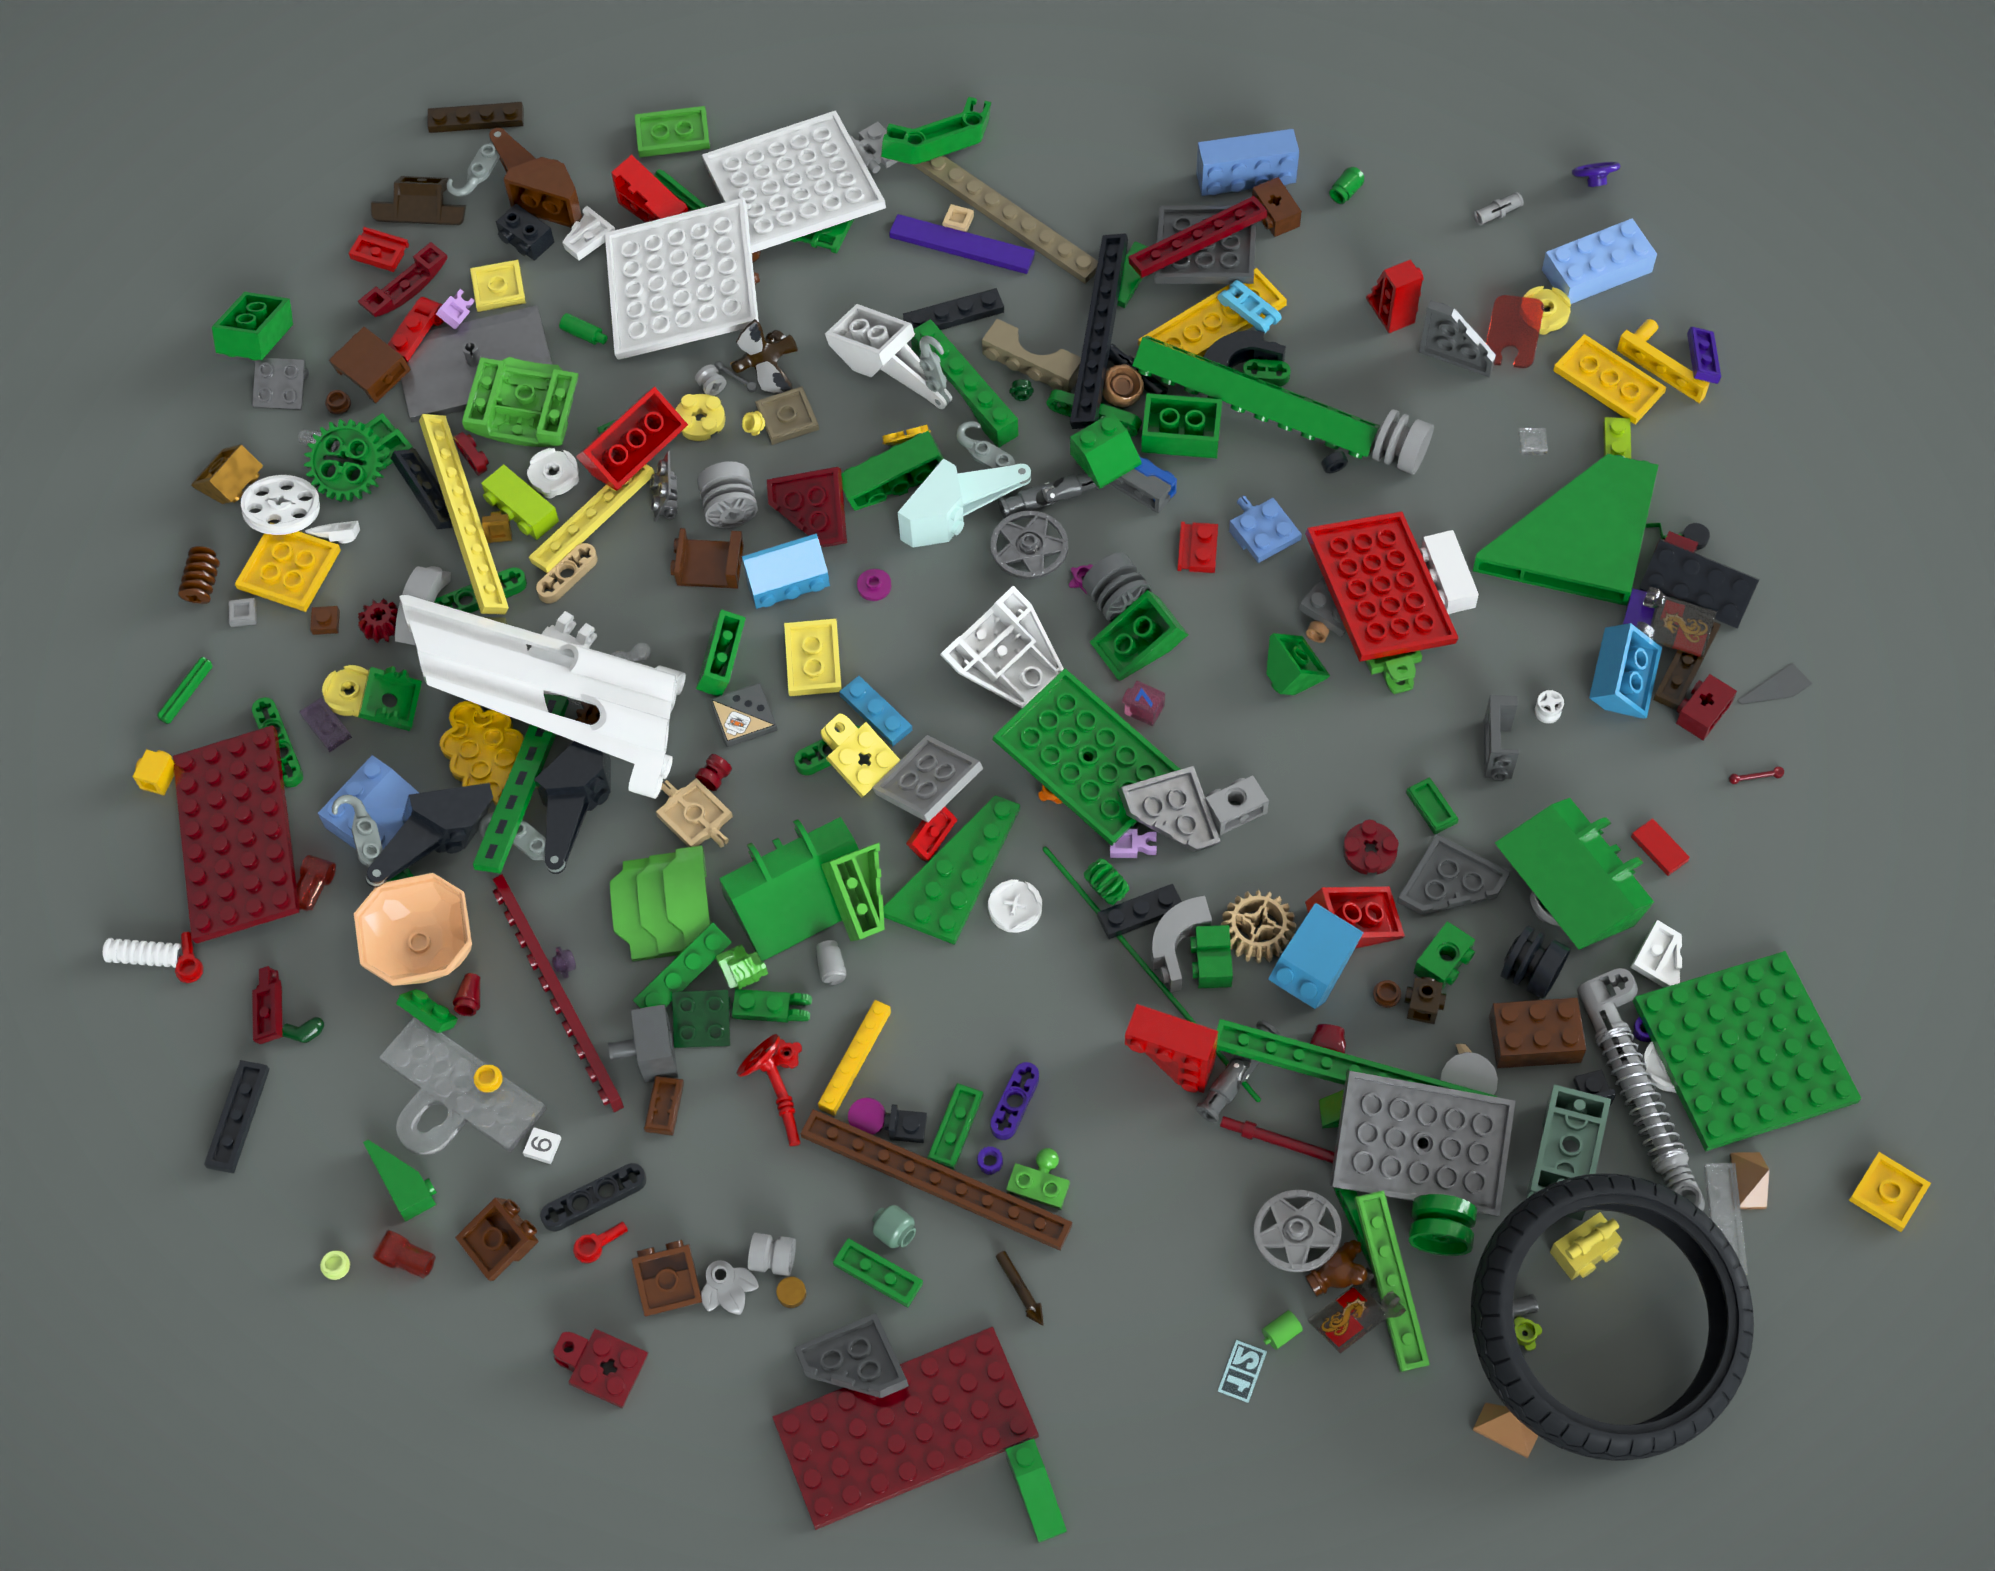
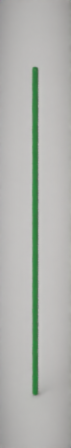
M1046 846L1043 847L1044 853L1095 913L1098 914L1101 911L1052 852ZM1122 935L1117 936L1118 940L1185 1019L1196 1023ZM1216 1050V1055L1227 1066L1229 1063L1228 1059L1220 1050ZM1246 1081L1242 1082L1241 1085L1256 1102H1260L1261 1098Z

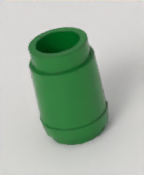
M1356 167L1345 169L1330 189V197L1336 203L1344 204L1363 185L1364 174Z

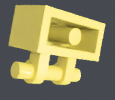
M1599 1212L1556 1241L1550 1253L1571 1280L1579 1275L1584 1278L1596 1269L1595 1264L1603 1259L1605 1262H1608L1619 1253L1618 1247L1622 1238L1615 1231L1619 1228V1225L1614 1218L1607 1221L1602 1213Z

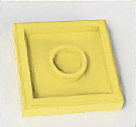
M518 260L470 268L478 312L526 303Z

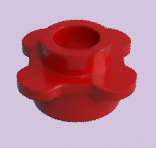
M780 1039L775 1055L772 1056L775 1060L774 1064L776 1066L780 1065L783 1068H796L799 1064L798 1054L802 1051L801 1044L799 1042L787 1043ZM789 1052V1055L785 1056L784 1053Z

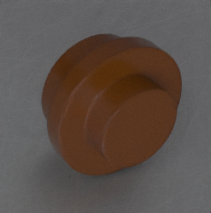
M334 390L327 395L325 405L330 413L342 414L350 408L351 400L343 391Z
M1381 981L1374 987L1373 998L1382 1007H1394L1401 999V989L1393 981Z

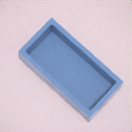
M1294 129L1198 142L1196 175L1201 196L1253 189V187L1279 177L1284 185L1296 183L1299 148Z

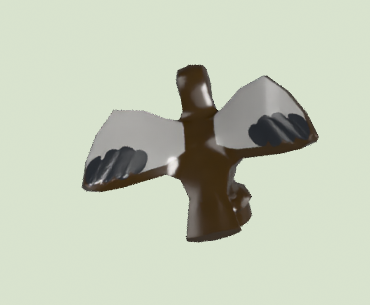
M754 319L745 327L736 340L740 349L746 353L740 359L730 363L735 373H740L749 367H755L757 382L762 391L783 393L792 390V384L777 365V360L783 354L798 351L795 340L790 334L785 337L778 330L768 333L766 338H764L760 323Z

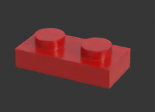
M944 807L929 822L922 820L906 844L922 861H929L958 819Z

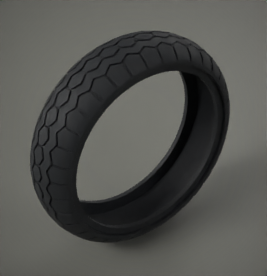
M1607 1173L1576 1176L1551 1184L1525 1199L1505 1217L1488 1241L1476 1269L1471 1294V1325L1474 1344L1485 1375L1500 1400L1521 1423L1539 1437L1561 1449L1594 1459L1612 1461L1644 1459L1669 1452L1694 1439L1713 1424L1729 1405L1741 1385L1751 1355L1754 1333L1752 1298L1745 1272L1733 1247L1718 1226L1687 1198L1663 1185L1639 1177ZM1591 1210L1613 1211L1633 1216L1649 1223L1679 1247L1690 1261L1702 1285L1707 1303L1709 1332L1707 1347L1700 1369L1691 1385L1673 1405L1655 1417L1641 1423L1614 1425L1599 1422L1572 1411L1555 1399L1539 1383L1531 1372L1519 1347L1513 1321V1295L1519 1269L1530 1247L1549 1226L1568 1214Z

